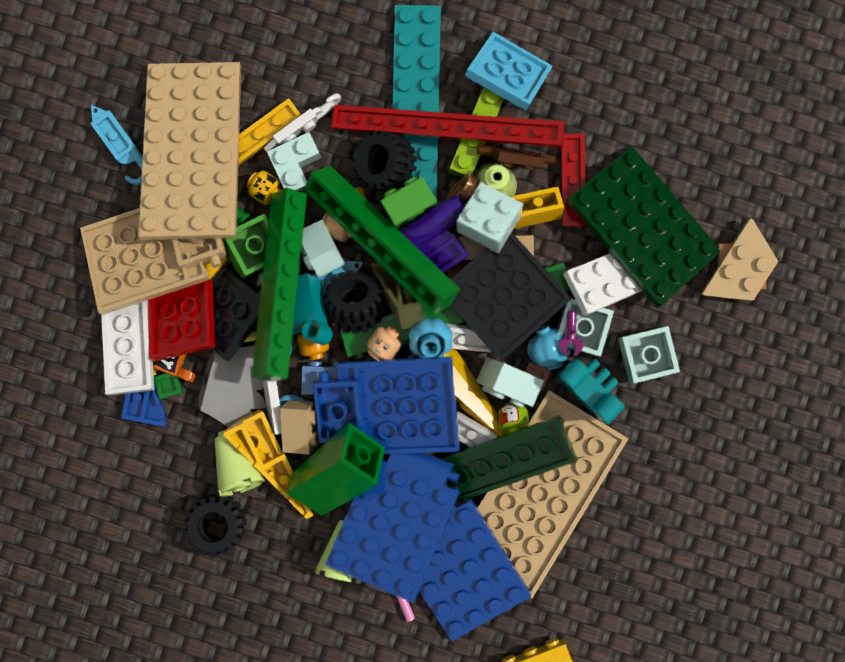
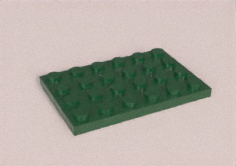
M633 146L629 147L566 200L656 308L662 306L720 253L719 247Z

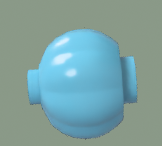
M424 318L425 320L418 322L416 326L410 329L409 347L419 358L444 357L452 349V330L440 318Z
M549 325L539 327L527 345L529 359L538 366L546 367L547 370L557 369L564 365V361L569 356L571 348L567 347V356H565L559 348V340H563L566 333L563 332V336H560L558 329L550 328Z

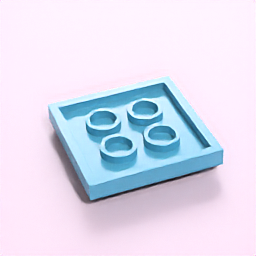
M492 32L467 69L465 76L526 111L553 66Z

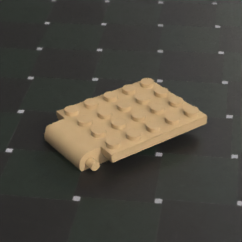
M140 208L81 227L80 230L98 313L104 315L210 280L206 265L211 263L213 268L220 267V260L226 256L222 238L141 240L139 238Z

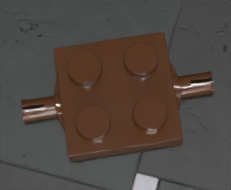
M478 144L477 154L493 157L494 161L499 162V165L513 167L514 163L521 165L523 169L535 170L536 167L544 168V164L554 165L556 161L555 155H546L541 152L536 153L530 150L496 145L485 146Z

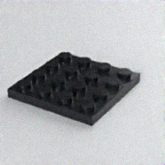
M512 232L499 254L489 248L484 249L450 279L460 289L451 307L500 362L571 300V297Z

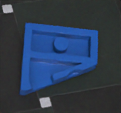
M155 381L154 390L126 394L122 419L167 427L166 415L162 400L158 396Z

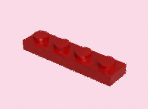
M585 133L564 134L561 148V198L564 205L561 227H585L586 224L566 202L570 196L585 185Z

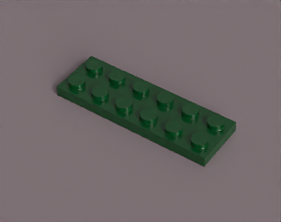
M559 415L440 458L454 464L452 471L460 474L457 483L448 480L446 485L448 488L458 487L461 494H459L456 502L569 465L578 460Z

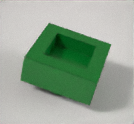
M168 373L154 377L159 399L184 393L180 378Z

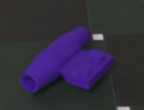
M458 195L430 207L399 229L442 272H445L469 256L458 236L448 231L466 207L464 201Z

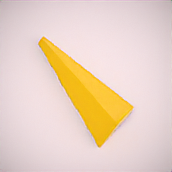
M451 349L444 356H452L456 401L460 403L459 407L479 424L497 433L498 436L504 435L499 430L497 411L480 385L476 383L475 377L457 349Z
M257 410L239 419L222 432L228 441L306 519L313 516L309 507L286 493L293 471L285 454L282 453L263 411Z

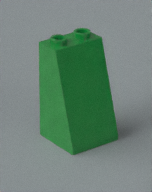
M348 423L291 474L286 493L323 516L377 486L385 447L351 423Z

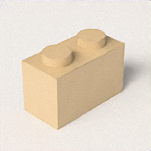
M288 400L280 408L283 452L310 454L319 444L318 432L316 431L315 402Z

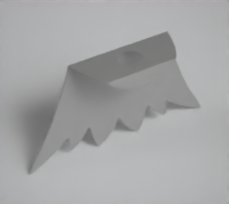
M255 345L240 347L229 362L224 360L215 351L209 356L198 397L200 411L214 417L227 427L251 414L250 409H263L267 407L266 401L257 392V390L264 388L263 380L251 378Z

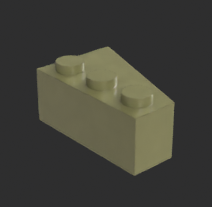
M380 263L370 264L373 277L376 276L381 283L384 300L401 329L412 328L418 322L425 320L423 305Z

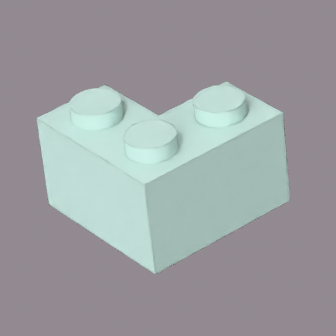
M308 132L267 151L283 187L304 192L308 181L301 167L321 158L310 133Z
M323 220L303 229L301 252L303 255L307 254L303 258L309 270H315L316 274L321 277L345 265Z
M486 357L476 380V383L483 385V391L501 399L505 395L511 397V403L522 408L524 404L533 407L544 380L489 357Z

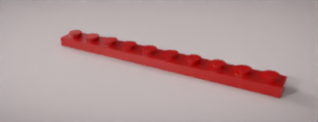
M334 105L331 128L334 130L368 133L384 130L396 135L562 148L565 122Z

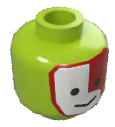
M511 402L505 404L498 413L500 432L505 435L529 426L527 409L524 406L522 408Z

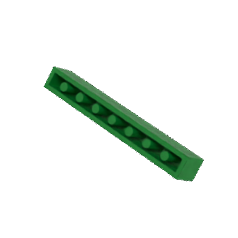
M332 166L311 172L304 190L432 315L451 306L460 289Z
M287 187L273 193L271 198L251 378L270 382L288 379L307 194Z

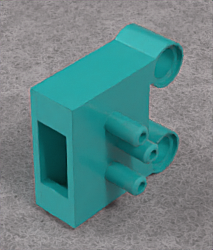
M306 273L298 276L292 335L302 332L305 339L323 346L331 341L332 330L327 323L320 279Z
M577 358L570 360L554 377L596 419L604 421L609 425L626 408L610 392L618 384V381L611 377L602 386L601 383L610 375V372L603 368L593 377L591 374L600 366L596 359H593L587 366Z

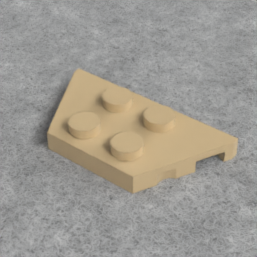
M748 219L701 292L702 296L754 301L778 263V260L753 219Z

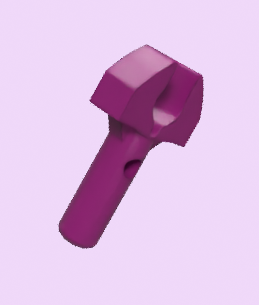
M575 311L567 312L566 336L563 340H559V348L565 356H567V344L570 343V340L575 347L574 356H577L583 349V341L576 337L577 313Z

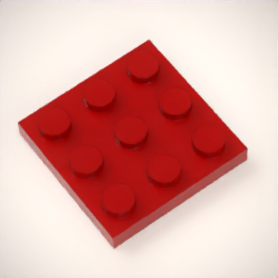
M212 280L148 300L150 360L155 362L215 348Z

